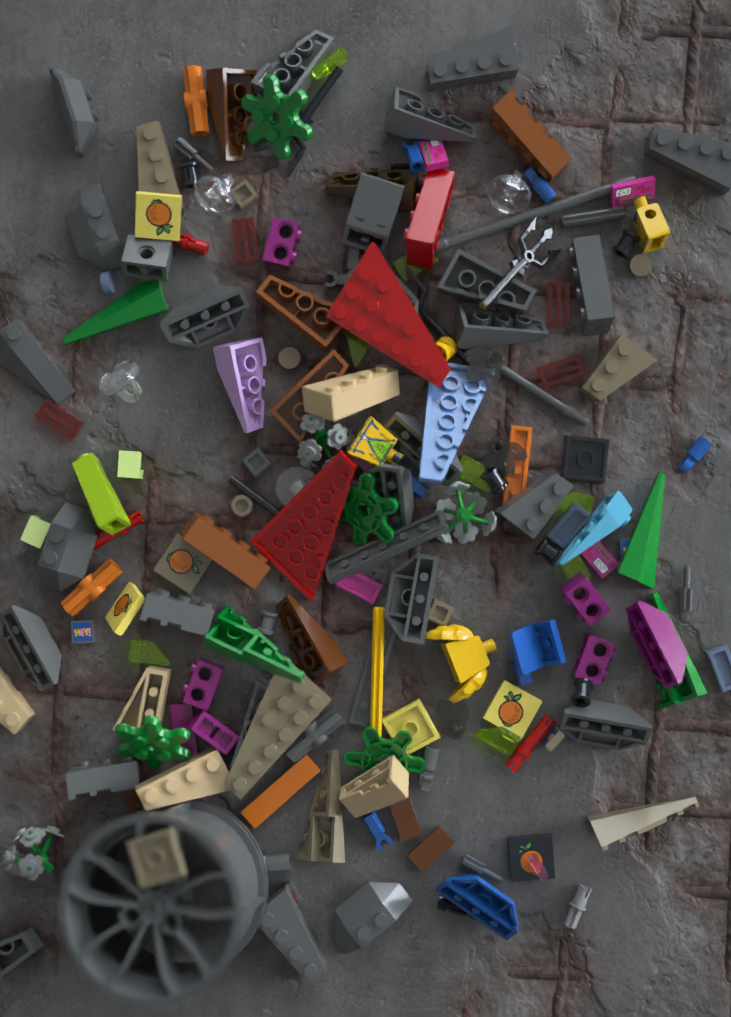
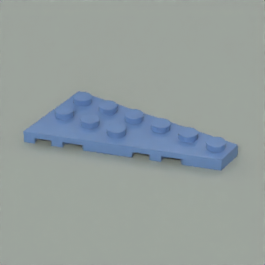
M448 363L451 370L440 388L428 382L418 481L434 484L442 483L495 374V369Z

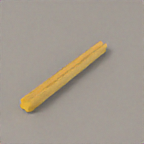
M384 607L373 608L370 726L376 728L379 736L382 735Z

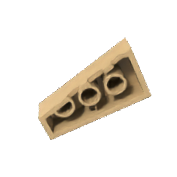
M380 364L375 366V368L302 386L304 411L336 421L400 395L398 369L390 368L387 364Z
M0 667V723L15 735L24 728L35 715V712L20 691H17L10 677Z
M212 746L189 758L186 762H181L135 785V789L147 811L230 791L224 785L229 772L219 750Z

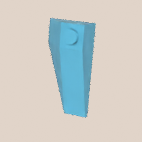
M620 491L611 493L603 499L593 512L592 518L573 538L555 565L561 566L620 526L624 527L631 519L629 514L633 509Z

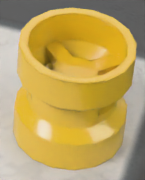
M444 336L435 342L446 361L457 351V345L450 337Z

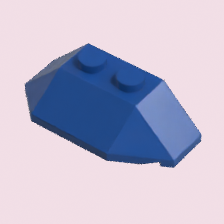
M467 874L444 879L436 886L435 891L505 940H508L518 932L519 927L514 901L479 876Z

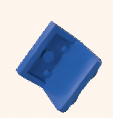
M555 619L534 622L510 632V644L520 675L529 674L544 666L567 662Z

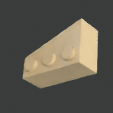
M153 665L147 667L115 726L119 723H125L132 727H141L144 725L143 719L146 716L158 717L160 719V726H162L172 669Z
M392 755L343 785L340 790L339 800L355 818L408 798L409 772Z

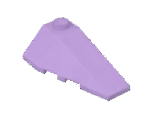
M258 337L213 347L217 370L244 433L263 428L265 401L262 399V387H265L266 379H263V366H266L263 338Z

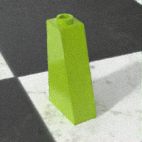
M93 453L80 455L72 465L98 527L114 535L132 525L98 457Z

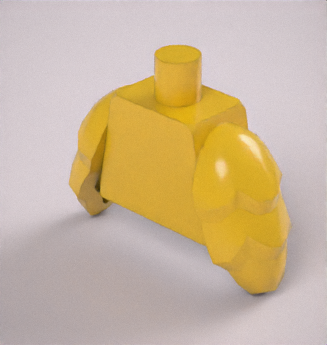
M456 624L438 626L426 632L425 639L451 640L440 643L455 682L460 683L451 694L449 700L456 703L462 699H468L474 691L482 687L486 680V667L490 665L487 655L497 651L493 639L482 642L480 637L473 635L472 631L468 628Z

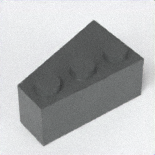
M158 588L157 591L147 593L139 620L147 621V619L160 622V625L167 626L168 624L178 627L180 630L206 636L211 630L217 609L212 607V603L201 600L199 603L191 601V597L180 594L178 597L170 595V591Z
M120 756L118 760H112V757L98 759V762L90 763V760H81L76 762L77 765H74L65 773L68 800L76 799L75 796L89 793L90 796H95L97 792L111 791L112 793L133 789L135 785L143 782L141 761L133 756Z

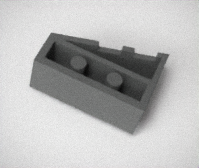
M548 471L529 484L526 489L514 495L509 501L493 511L524 535L535 539L570 492L573 485L558 473Z

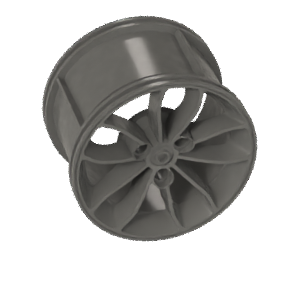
M193 799L147 811L144 808L134 815L112 822L97 831L82 845L71 861L62 884L59 909L60 923L66 946L82 973L95 986L116 999L143 1006H161L184 1000L205 988L222 971L226 964L246 947L258 930L268 899V874L265 860L257 841L248 828L232 813L214 803ZM173 827L181 855L184 841L188 838L199 845L217 866L215 870L198 875L192 879L186 874L185 876L165 881L163 885L155 884L140 889L136 873L115 861L127 836L136 833V838L152 834L154 830H165ZM112 875L127 887L126 893H112ZM212 879H221L224 882L227 894V902L224 905L206 907L197 904L195 890L197 885ZM115 905L123 906V910L120 913V917L118 916ZM133 908L139 911L140 918L135 916ZM172 914L177 916L179 924L172 921ZM193 917L211 920L227 917L222 937L211 955L205 952L189 927ZM125 927L135 928L139 932L135 940ZM176 936L197 962L172 961L171 937ZM149 938H153L156 941L157 956L143 948Z

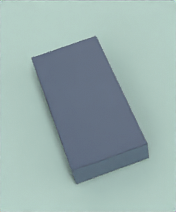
M574 502L546 535L564 549L592 518V515L578 503Z
M727 644L705 651L720 692L724 693L731 690V653Z

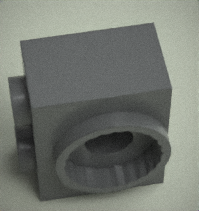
M128 234L121 260L123 276L136 277L145 282L155 280L167 281L173 258L172 240L138 238L135 235Z

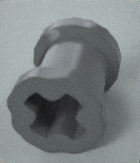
M260 609L259 613L261 615L258 627H255V629L262 634L273 636L274 632L272 630L278 613Z

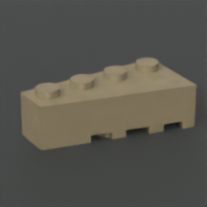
M159 121L137 126L139 191L181 195L163 129ZM182 200L181 213H184L186 211Z

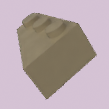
M621 334L606 351L581 385L579 391L595 403L599 402L655 363L657 359Z

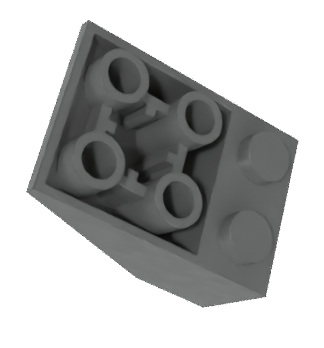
M361 173L341 243L366 251L371 242H374L384 256L389 245L405 186Z

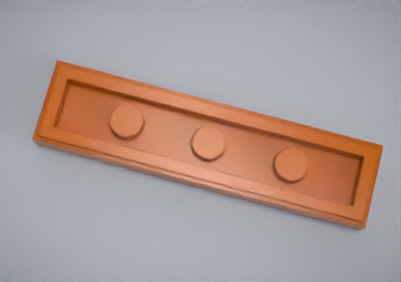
M510 425L504 480H507L509 485L503 490L501 506L509 501L511 497L526 489L533 427Z
M308 754L304 755L243 808L240 813L256 828L317 775L321 769Z

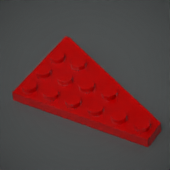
M371 242L328 311L326 318L437 388H440L451 368L379 248L374 242Z
M342 450L250 540L310 601L316 595L357 465Z

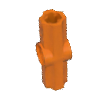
M190 65L182 68L185 85L184 102L189 116L191 135L202 137L210 134L207 112L209 110L208 97L204 89L201 66Z
M110 558L94 573L86 576L77 585L78 587L61 602L65 611L75 616L89 602H93L106 591V587L123 573L119 565Z

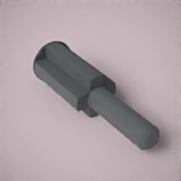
M180 136L175 141L173 146L190 161L195 160L208 172L212 171L213 167L198 155L199 151L186 139Z
M687 566L684 567L683 588H680L679 611L682 612L692 611L691 567Z
M466 853L462 857L460 866L479 876L484 874L499 883L502 882L503 878L485 868L486 864Z

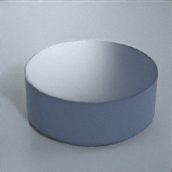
M110 271L102 272L100 274V284L105 294L115 293L116 287L112 273Z

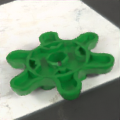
M269 74L263 80L264 96L257 98L252 94H247L241 100V106L252 114L255 122L254 128L250 129L247 134L248 141L251 144L258 145L264 139H267L274 146L275 156L284 160L291 154L289 141L292 137L308 141L313 136L311 126L303 123L299 118V110L307 103L308 98L306 92L302 89L295 90L289 96L284 95L280 90L278 78L274 74ZM273 112L279 115L280 121L278 124L272 122Z
M364 473L360 476L358 487L351 484L339 521H346L352 525L354 530L353 541L358 546L367 544L369 533L376 534L385 543L391 542L395 534L386 521V515L394 514L397 511L398 502L394 498L384 499L377 494L375 490L376 479L371 473ZM362 505L368 506V514L363 511Z
M144 717V725L141 727H132L125 723H119L115 726L116 735L127 740V742L118 744L117 747L118 754L122 757L134 755L139 760L147 759L148 766L157 769L163 762L169 761L170 758L186 762L191 756V751L188 748L179 745L188 740L190 732L184 728L164 729L160 726V719L158 717Z
M369 726L362 732L366 748L362 750H348L343 756L345 764L358 766L363 770V773L379 764V758L384 757V755L387 758L394 755L408 772L420 773L426 767L423 758L406 753V747L412 741V736L407 730H400L394 738L385 739L379 736L376 728Z

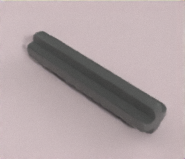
M624 206L563 215L560 222L562 228L624 219L626 212Z

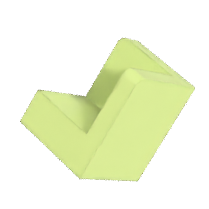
M119 450L117 477L143 479L144 470H141L142 453Z
M36 515L30 516L20 540L42 549L50 523L41 520Z

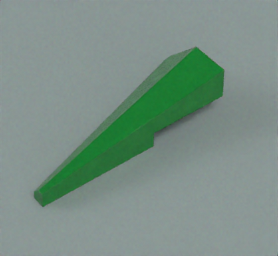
M161 281L140 282L63 337L64 344L69 345L169 312Z
M662 472L657 473L631 531L633 533L615 572L652 589L655 584L666 477Z
M658 592L647 596L651 606L668 614ZM689 654L687 655L682 683L665 689L661 682L658 681L656 683L657 690L660 691L661 702L658 703L660 710L707 694Z
M229 604L218 615L217 624L205 636L206 650L301 683L304 678V671H299L293 666L292 661L288 657L282 656L278 652V648L257 629H253L248 625L246 619L243 616L237 615Z

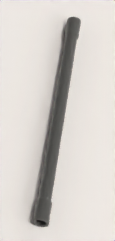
M634 175L615 180L612 183L447 238H440L437 252L434 251V254L530 222L534 216H536V219L608 196L610 195L611 184L636 178Z

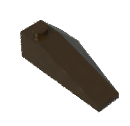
M408 163L390 165L391 169L378 171L377 167L370 168V171L365 173L405 186L398 210L409 211L415 209V198L419 187V172H411ZM353 171L330 175L325 191L354 199L361 174Z

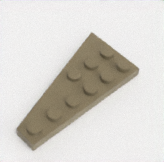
M273 674L224 785L238 798L242 799L330 703L331 698L305 674L301 683Z

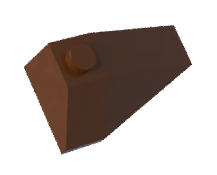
M234 68L206 70L207 96L223 161H243L248 140L247 127L248 122L252 120V114L242 108L241 100L247 94L257 97L258 92L251 85L257 70Z
M290 594L285 596L276 605L283 628L286 632H289L292 642L289 644L290 650L295 651L298 663H295V666L300 671H304L305 675L317 685L349 664L338 644Z

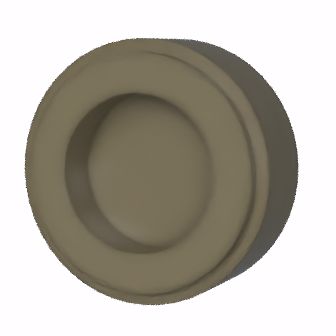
M639 254L630 260L628 268L633 276L641 278L651 271L652 263L649 257Z
M286 347L279 353V363L283 368L292 370L300 364L301 357L295 348Z
M238 495L231 502V509L237 516H247L253 510V501L246 495Z

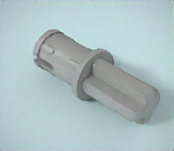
M582 884L578 885L573 901L569 903L571 907L564 922L565 926L571 929L576 928L582 912L586 911L585 906L592 892L591 888L585 885L582 886Z

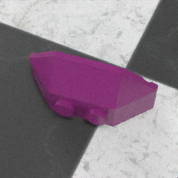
M642 601L625 608L628 615L630 633L649 671L662 683L665 689L682 683L688 654L668 614Z

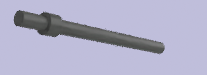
M482 350L476 352V358L562 412V416L567 419L571 418L584 427L589 422L588 418L575 411V407L570 404H564Z

